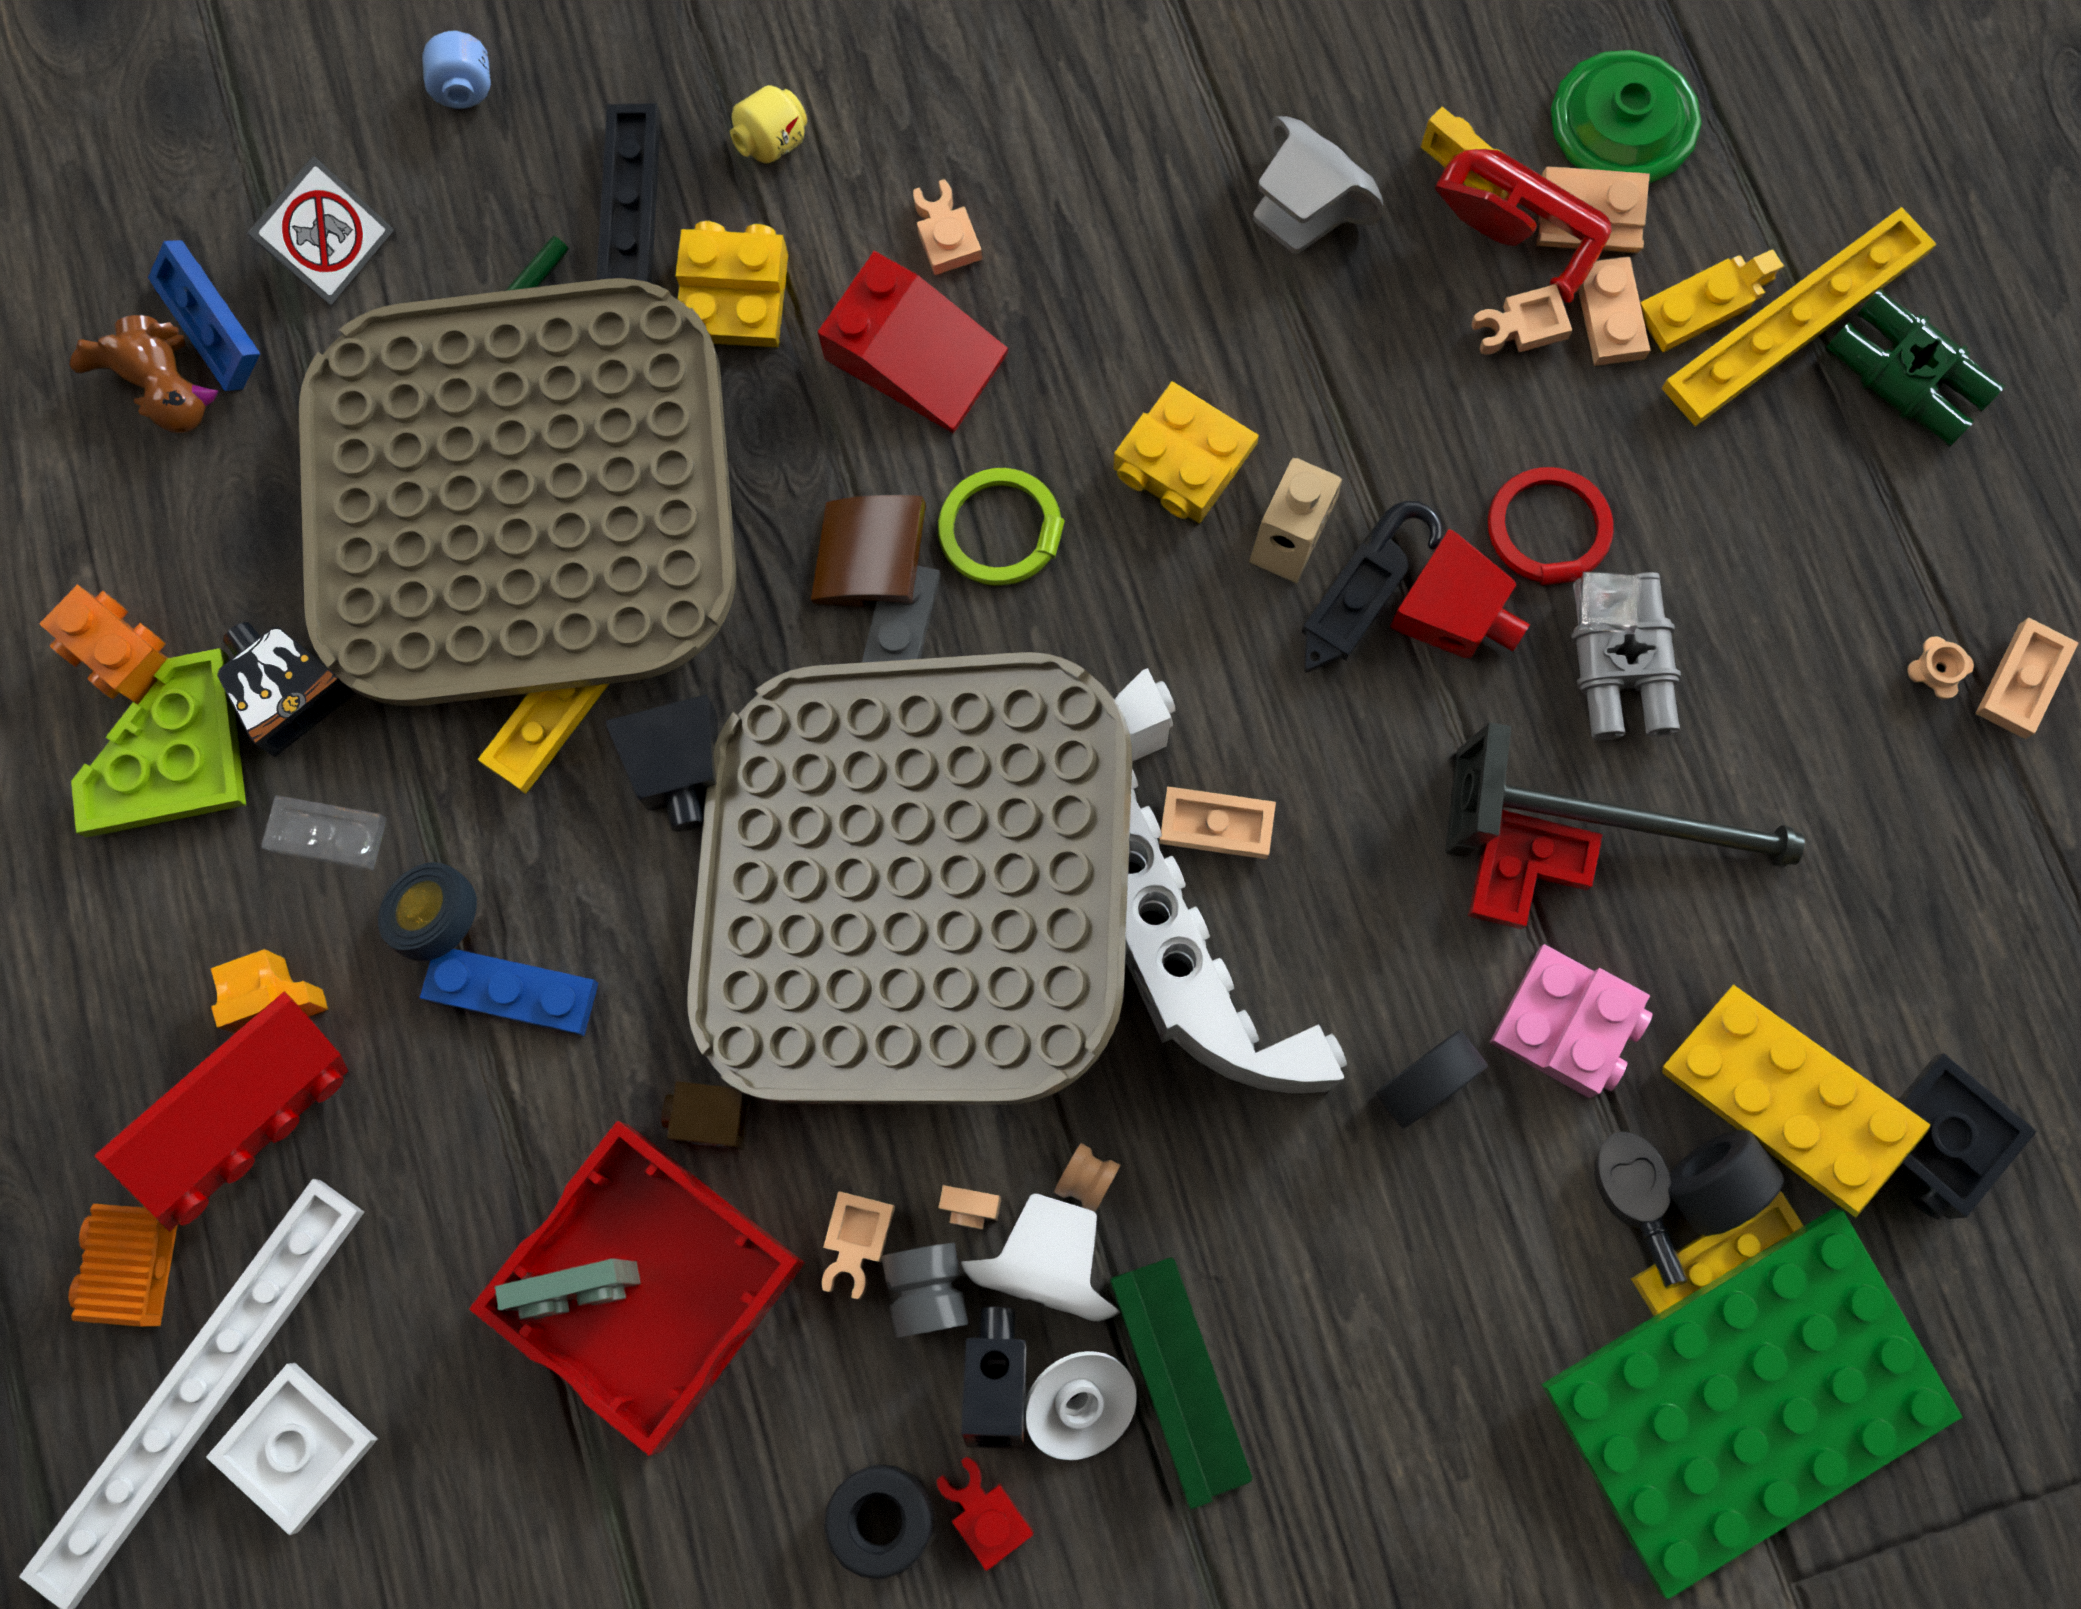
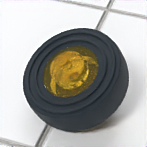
M438 862L418 865L401 875L387 891L378 914L379 932L387 945L403 957L415 961H429L439 958L455 948L469 931L477 908L475 890L466 877L448 865Z

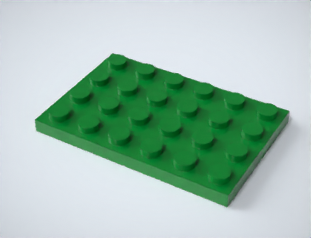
M1834 1208L1541 1384L1657 1591L1667 1600L1962 1418L1960 1411L1843 1210Z

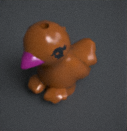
M127 316L115 322L116 335L103 336L98 342L78 340L76 350L71 355L70 368L78 374L103 368L113 370L126 381L145 389L144 397H138L133 400L135 404L141 406L138 410L139 414L146 416L156 425L171 433L193 431L202 422L206 406L214 402L218 394V390L194 385L182 378L177 372L174 352L186 346L185 336L178 335V327H174L170 322L159 324L156 319L149 316Z

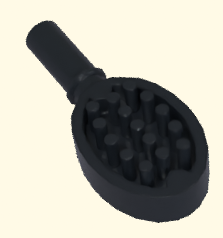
M1616 1132L1604 1141L1595 1160L1594 1175L1598 1191L1605 1205L1615 1217L1623 1223L1641 1229L1643 1233L1642 1239L1647 1243L1665 1289L1680 1286L1688 1280L1668 1235L1669 1229L1664 1226L1662 1216L1671 1203V1196L1668 1193L1671 1179L1667 1166L1658 1151L1647 1140L1635 1133Z

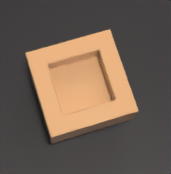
M943 1185L939 1209L951 1212L949 1222L951 1224L983 1229L985 1219L998 1220L1001 1197L999 1195Z

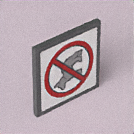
M312 156L246 234L324 302L332 305L394 229L315 156Z

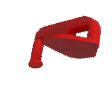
M1472 149L1455 155L1447 164L1435 186V190L1461 221L1501 244L1517 246L1529 238L1537 227L1536 222L1528 214L1516 207L1518 203L1579 239L1581 242L1565 270L1559 277H1553L1549 281L1550 285L1555 284L1557 286L1562 301L1566 303L1573 301L1574 293L1586 280L1612 232L1611 222L1604 213L1499 150ZM1470 171L1508 194L1505 199H1502L1491 192L1465 186L1463 183Z

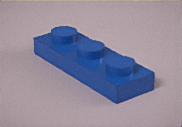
M182 240L163 241L149 273V281L225 391L243 390L260 356V352Z
M452 949L445 955L430 960L420 998L432 1003L584 1036L599 983L594 979Z

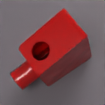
M1449 529L1398 608L1390 628L1460 657L1471 659L1484 636L1513 652L1530 624L1503 609L1504 604L1516 586L1515 581L1458 533Z

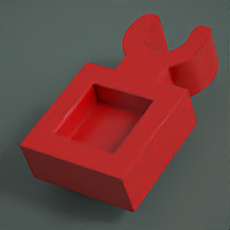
M967 1455L961 1460L964 1468L970 1475V1482L966 1487L961 1489L954 1488L944 1474L937 1478L936 1481L939 1491L946 1499L960 1502L965 1509L952 1520V1523L987 1571L1033 1536L1034 1531L1000 1483L988 1493L984 1491L981 1487V1469L978 1463Z

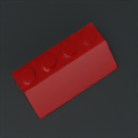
M283 991L94 1156L170 1232L178 1224L186 1225L196 1219L208 1206V1197L225 1182L230 1184L244 1176L255 1162L254 1156L270 1141L276 1143L287 1137L300 1121L299 1115L315 1101L320 1103L330 1098L343 1084V1076L348 1072V1068L337 1049L297 1003Z

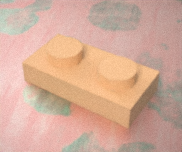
M1630 257L1596 261L1586 280L1578 289L1594 366L1644 360L1650 352Z
M2028 617L2019 624L1975 714L2024 739L2035 734L2075 652L2078 642Z
M1167 786L1161 826L1162 836L1160 837L1159 844L1268 859L1276 802Z

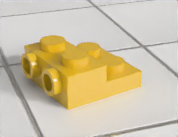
M711 221L698 222L695 225V230L681 229L676 278L679 284L678 300L698 314L706 326L713 344L762 347L779 346L788 263V251L783 235H777L773 228L762 224L747 226L745 233L726 232L722 225Z
M1172 381L1148 415L1146 413L1141 415L1114 452V470L1117 471L1118 477L1130 488L1137 491L1146 489L1160 498L1161 504L1171 514L1182 519L1190 517L1200 524L1257 445L1259 435Z

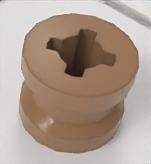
M1080 1143L1060 1178L1054 1193L1062 1198L1072 1196L1082 1202L1083 1208L1096 1212L1121 1165L1112 1160L1103 1162L1095 1158L1091 1148Z

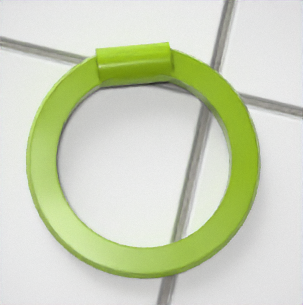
M993 468L967 477L950 492L939 514L938 538L945 557L962 575L982 584L1010 585L1032 577L1044 568L1050 559H1055L1065 520L1061 518L1060 510L1053 494L1040 480L1020 470ZM991 486H1011L1026 492L1039 504L1044 514L1036 549L1023 561L1007 567H988L974 562L961 551L954 536L955 519L960 507L971 495Z

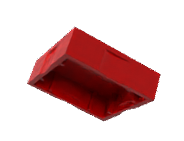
M617 1120L565 1186L562 1196L549 1217L535 1232L520 1243L469 1310L529 1359L542 1364L560 1375L574 1388L588 1407L648 1456L663 1452L804 1266L805 1262L636 1129ZM609 1259L637 1261L641 1284L624 1288L625 1299L591 1306V1304L578 1306L577 1299L568 1301L570 1312L541 1319H534L533 1317L520 1320L518 1311L498 1309L495 1286Z

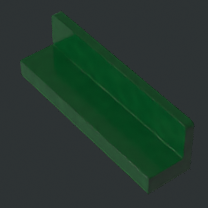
M1167 1258L1110 1278L1115 1298L1189 1508L1194 1509L1213 1502L1212 1496L1250 1483L1252 1481V1474L1176 1261L1173 1258Z

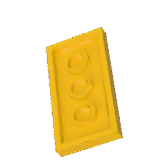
M1735 985L1727 991L1665 1063L1662 1074L1737 1130L1753 1133L1768 1153L1855 1218L1928 1132L1931 1125Z

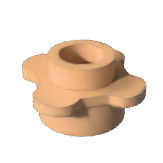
M1931 637L1923 643L1924 652L1918 660L1908 665L1907 672L1912 681L1923 682L1934 689L1935 695L1938 698L1950 699L1958 693L1957 684L1959 681L1973 671V660L1959 645L1946 642L1941 637ZM1942 664L1945 671L1939 672L1936 669V665Z

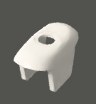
M1032 1194L1002 1253L997 1258L960 1262L970 1279L981 1287L995 1289L1025 1300L1030 1299L1047 1307L1071 1313L1090 1321L1099 1322L1113 1318L1121 1313L1102 1298L1090 1285L1097 1215L1094 1211L1040 1194Z

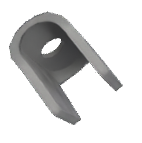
M1277 116L1272 120L1271 140L1276 156L1259 180L1258 189L1265 196L1254 211L1253 220L1257 225L1293 254H1299L1341 223L1350 222L1358 225H1373L1381 219L1383 215V198L1377 184L1368 173L1355 164L1339 147L1320 136L1301 120L1287 116Z

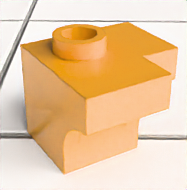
M263 949L211 968L217 991V1003L211 1006L217 1028L236 1033L283 991L297 1003L308 1017L329 1010L323 989L305 981L294 983L289 975L285 958Z

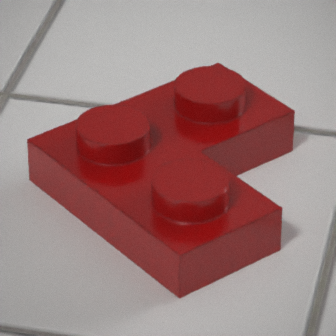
M1502 810L1499 836L1483 844L1468 916L1522 930L1527 926L1536 878L1585 891L1589 890L1593 885L1603 834Z

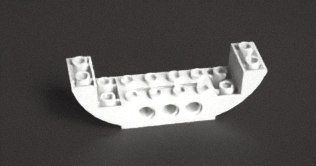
M1147 668L1142 670L1115 699L1124 715L1130 732L1132 761L1167 747L1169 728L1173 726L1170 713L1175 712V705L1171 694L1163 681L1155 684ZM1132 769L1129 862L1139 865L1142 870L1134 874L1128 873L1125 963L1162 1043L1173 1039L1192 1057L1226 1078L1257 1089L1291 1094L1327 1092L1345 1078L1340 1068L1346 1066L1347 1063L1333 1034L1324 1036L1319 1024L1255 1053L1254 1043L1259 1041L1256 1029L1248 1013L1245 1010L1237 1013L1230 1000L1229 991L1234 989L1230 974L1222 959L1218 958L1212 961L1206 949L1205 939L1210 938L1205 921L1196 906L1189 910L1187 909L1181 888L1186 887L1183 875L1173 856L1164 859L1161 854L1157 838L1162 836L1160 827L1151 808L1146 806L1140 809L1136 801L1134 788L1138 787V782ZM1147 911H1157L1167 921L1160 925H1151L1143 921L1140 915ZM1171 960L1181 961L1190 969V974L1184 977L1172 976L1165 970L1163 964Z

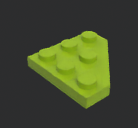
M221 648L167 658L154 675L158 680L137 705L133 702L108 733L106 738L110 741L90 766L84 764L71 780L77 834L87 838L246 806L235 709L217 677L219 668L229 661L228 654Z

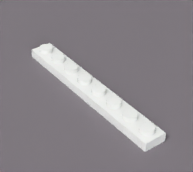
M311 1180L19 1576L21 1579L60 1609L76 1608L364 1214V1211L321 1180Z

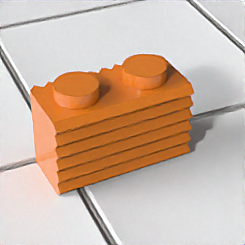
M93 1204L90 1208L91 1215L84 1219L79 1233V1243L85 1251L82 1254L81 1273L74 1277L69 1289V1304L72 1308H75L71 1314L72 1321L141 1327L161 1326L177 1226L169 1232L144 1207Z

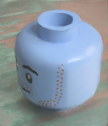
M447 31L433 36L426 43L422 54L423 79L426 91L433 100L450 108L462 109L479 104L487 97L491 86L489 59L485 47L470 34L458 31Z

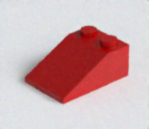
M875 250L817 332L824 360L953 434L1008 354V348L919 275Z

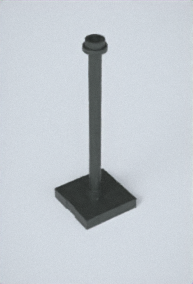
M1489 722L1457 749L1445 846L1446 854L1467 857L1482 844L1488 843L1499 836L1502 807L1770 855L1771 863L1779 867H1786L1788 864H1798L1804 852L1805 841L1803 834L1795 832L1789 826L1781 825L1774 833L1506 785L1505 779L1511 726Z

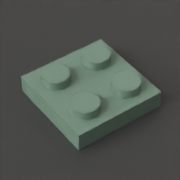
M609 1259L495 1286L499 1310L518 1311L520 1320L533 1317L534 1319H541L570 1312L568 1301L577 1299L578 1306L587 1304L596 1306L625 1299L624 1288L639 1285L641 1282L637 1261Z

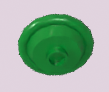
M1635 50L1605 51L1577 63L1558 84L1550 109L1554 139L1570 163L1578 169L1650 174L1649 184L1677 171L1694 151L1702 125L1698 97L1684 75L1660 57Z

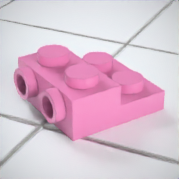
M1544 944L1537 951L1490 1044L1582 1095L1591 1098L1600 1094L1603 1087L1612 1091L1619 1083L1627 1067V1061L1619 1058L1628 1038L1637 1042L1644 1034L1652 1018V1013L1644 1009L1650 995L1601 968L1593 971Z

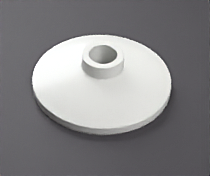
M1093 1351L1079 1352L1061 1358L1039 1375L1027 1395L1024 1407V1421L1029 1436L1041 1451L1058 1459H1084L1104 1451L1121 1437L1133 1418L1137 1401L1133 1378L1120 1361L1104 1353ZM1080 1393L1076 1398L1070 1400L1074 1395Z

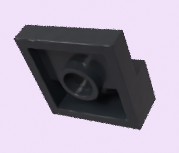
M1945 1053L1935 1055L1903 1095L1895 1099L1931 1125L1928 1132L1889 1179L1893 1180L1898 1176L1914 1190L1909 1197L1911 1202L1926 1215L1934 1219H1940L1942 1216L1947 1219L1967 1218L2037 1131Z

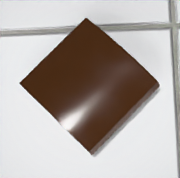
M873 495L826 502L811 595L813 604L864 607L865 600L912 603L926 509L923 496Z

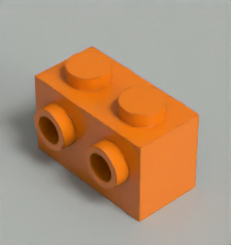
M77 584L39 623L56 638L49 646L75 667L81 661L93 670L87 679L111 699H114L121 693L136 704H139L158 680L154 675L167 659L160 652L166 643L142 623H139L133 629L123 620L129 611L103 590L97 597H94Z

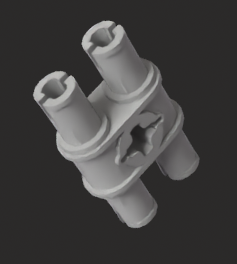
M1654 572L1635 574L1628 578L1627 587L1632 622L1616 624L1610 619L1605 577L1590 576L1576 580L1575 584H1573L1578 626L1573 629L1574 633L1571 634L1572 642L1577 645L1580 670L1577 688L1581 690L1582 694L1587 695L1592 739L1605 741L1624 736L1625 728L1620 690L1630 688L1641 691L1646 736L1663 737L1676 734L1680 731L1674 687L1679 684L1681 671L1676 669L1671 636L1675 633V626L1664 615L1660 575ZM1621 648L1624 649L1626 656L1616 655V653ZM1626 657H1635L1636 660L1633 664H1628Z

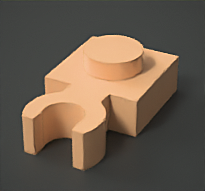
M944 179L939 181L941 198L938 201L929 202L925 200L920 188H916L913 191L916 211L925 219L917 222L918 233L934 275L982 260V250L965 206L952 210L951 187Z
M1555 284L1507 297L1503 305L1505 313L1494 309H1485L1474 315L1471 324L1473 330L1490 327L1496 332L1495 336L1482 339L1479 348L1481 354L1496 353L1502 349L1506 341L1513 339L1515 340L1518 352H1523L1569 339L1572 332L1560 293Z
M838 1191L823 1248L839 1251L837 1261L832 1263L823 1274L822 1290L832 1292L836 1277L842 1272H848L855 1280L851 1298L861 1299L867 1289V1276L862 1268L864 1259L881 1262L895 1209L894 1205Z

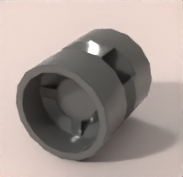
M955 1243L922 1247L882 1256L888 1289L899 1294V1298L890 1305L895 1338L969 1324L964 1293L952 1288L951 1283L960 1275Z

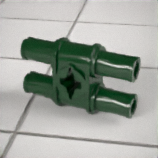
M1881 288L1868 300L1857 316L1865 319L1879 330L1883 336L1894 343L1891 346L1894 351L1888 349L1885 352L1854 329L1853 325L1849 322L1825 348V350L1833 353L1847 364L1851 370L1862 377L1859 381L1863 384L1862 388L1865 390L1868 387L1901 412L1900 418H1906L1908 421L1911 418L1915 419L1943 440L1948 447H1951L1974 420L1966 417L1936 391L1939 388L1935 384L1937 383L1941 386L1945 383L1976 406L1980 412L2006 386L2003 383H1999L1968 357L1970 352L1967 351L1968 347L1966 345L1960 347L1929 323L1930 317L1927 315L1924 317L1921 314L1916 317L1885 294ZM1917 361L1921 362V365L1913 373L1909 372V369Z

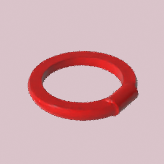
M1542 467L1517 474L1498 490L1489 508L1488 533L1496 553L1510 569L1544 586L1575 582L1592 572L1609 551L1613 540L1614 522L1606 499L1593 483L1583 476L1566 469ZM1536 485H1557L1573 491L1586 502L1594 516L1596 534L1591 549L1579 559L1566 562L1543 564L1526 557L1511 542L1506 530L1505 514L1511 500L1523 490Z

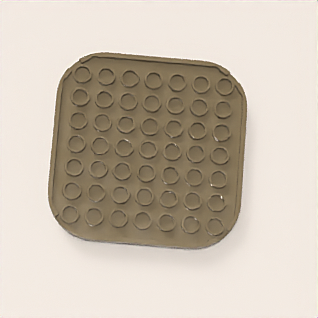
M614 278L388 305L371 310L351 320L339 329L342 335L329 346L323 355L317 352L305 374L299 398L305 620L309 637L318 656L326 667L351 689L369 699L385 704L424 706L636 681L665 674L685 664L700 653L720 630L728 615L735 593L736 559L719 360L708 330L698 314L692 308L689 309L681 301L671 296L669 290L646 281Z
M1037 652L809 666L780 674L755 689L758 695L738 715L734 712L730 715L717 738L714 749L717 784L706 789L687 996L691 1031L701 1054L707 1056L714 1068L722 1075L721 1078L736 1089L763 1100L789 1104H1022L1048 1097L1076 1081L1092 1066L1107 1046L1120 1015L1124 991L1132 744L1124 715L1112 695L1098 680L1076 663L1062 657Z

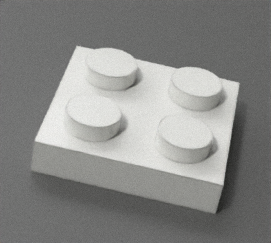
M289 1363L278 1373L206 1458L284 1531L292 1535L302 1529L378 1438L296 1363Z

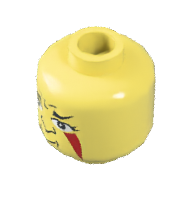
M768 85L733 107L731 117L734 128L730 130V136L735 147L743 156L748 157L751 155L757 161L768 164L803 142L807 116L802 104L791 91L786 89L782 91L780 88Z

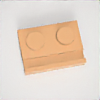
M1548 166L1542 173L1543 177L1598 209L1609 218L1612 232L1602 251L1639 253L1643 249L1644 240H1642L1646 221L1650 174ZM1539 216V236L1537 237L1536 246L1578 248L1581 242L1579 239Z

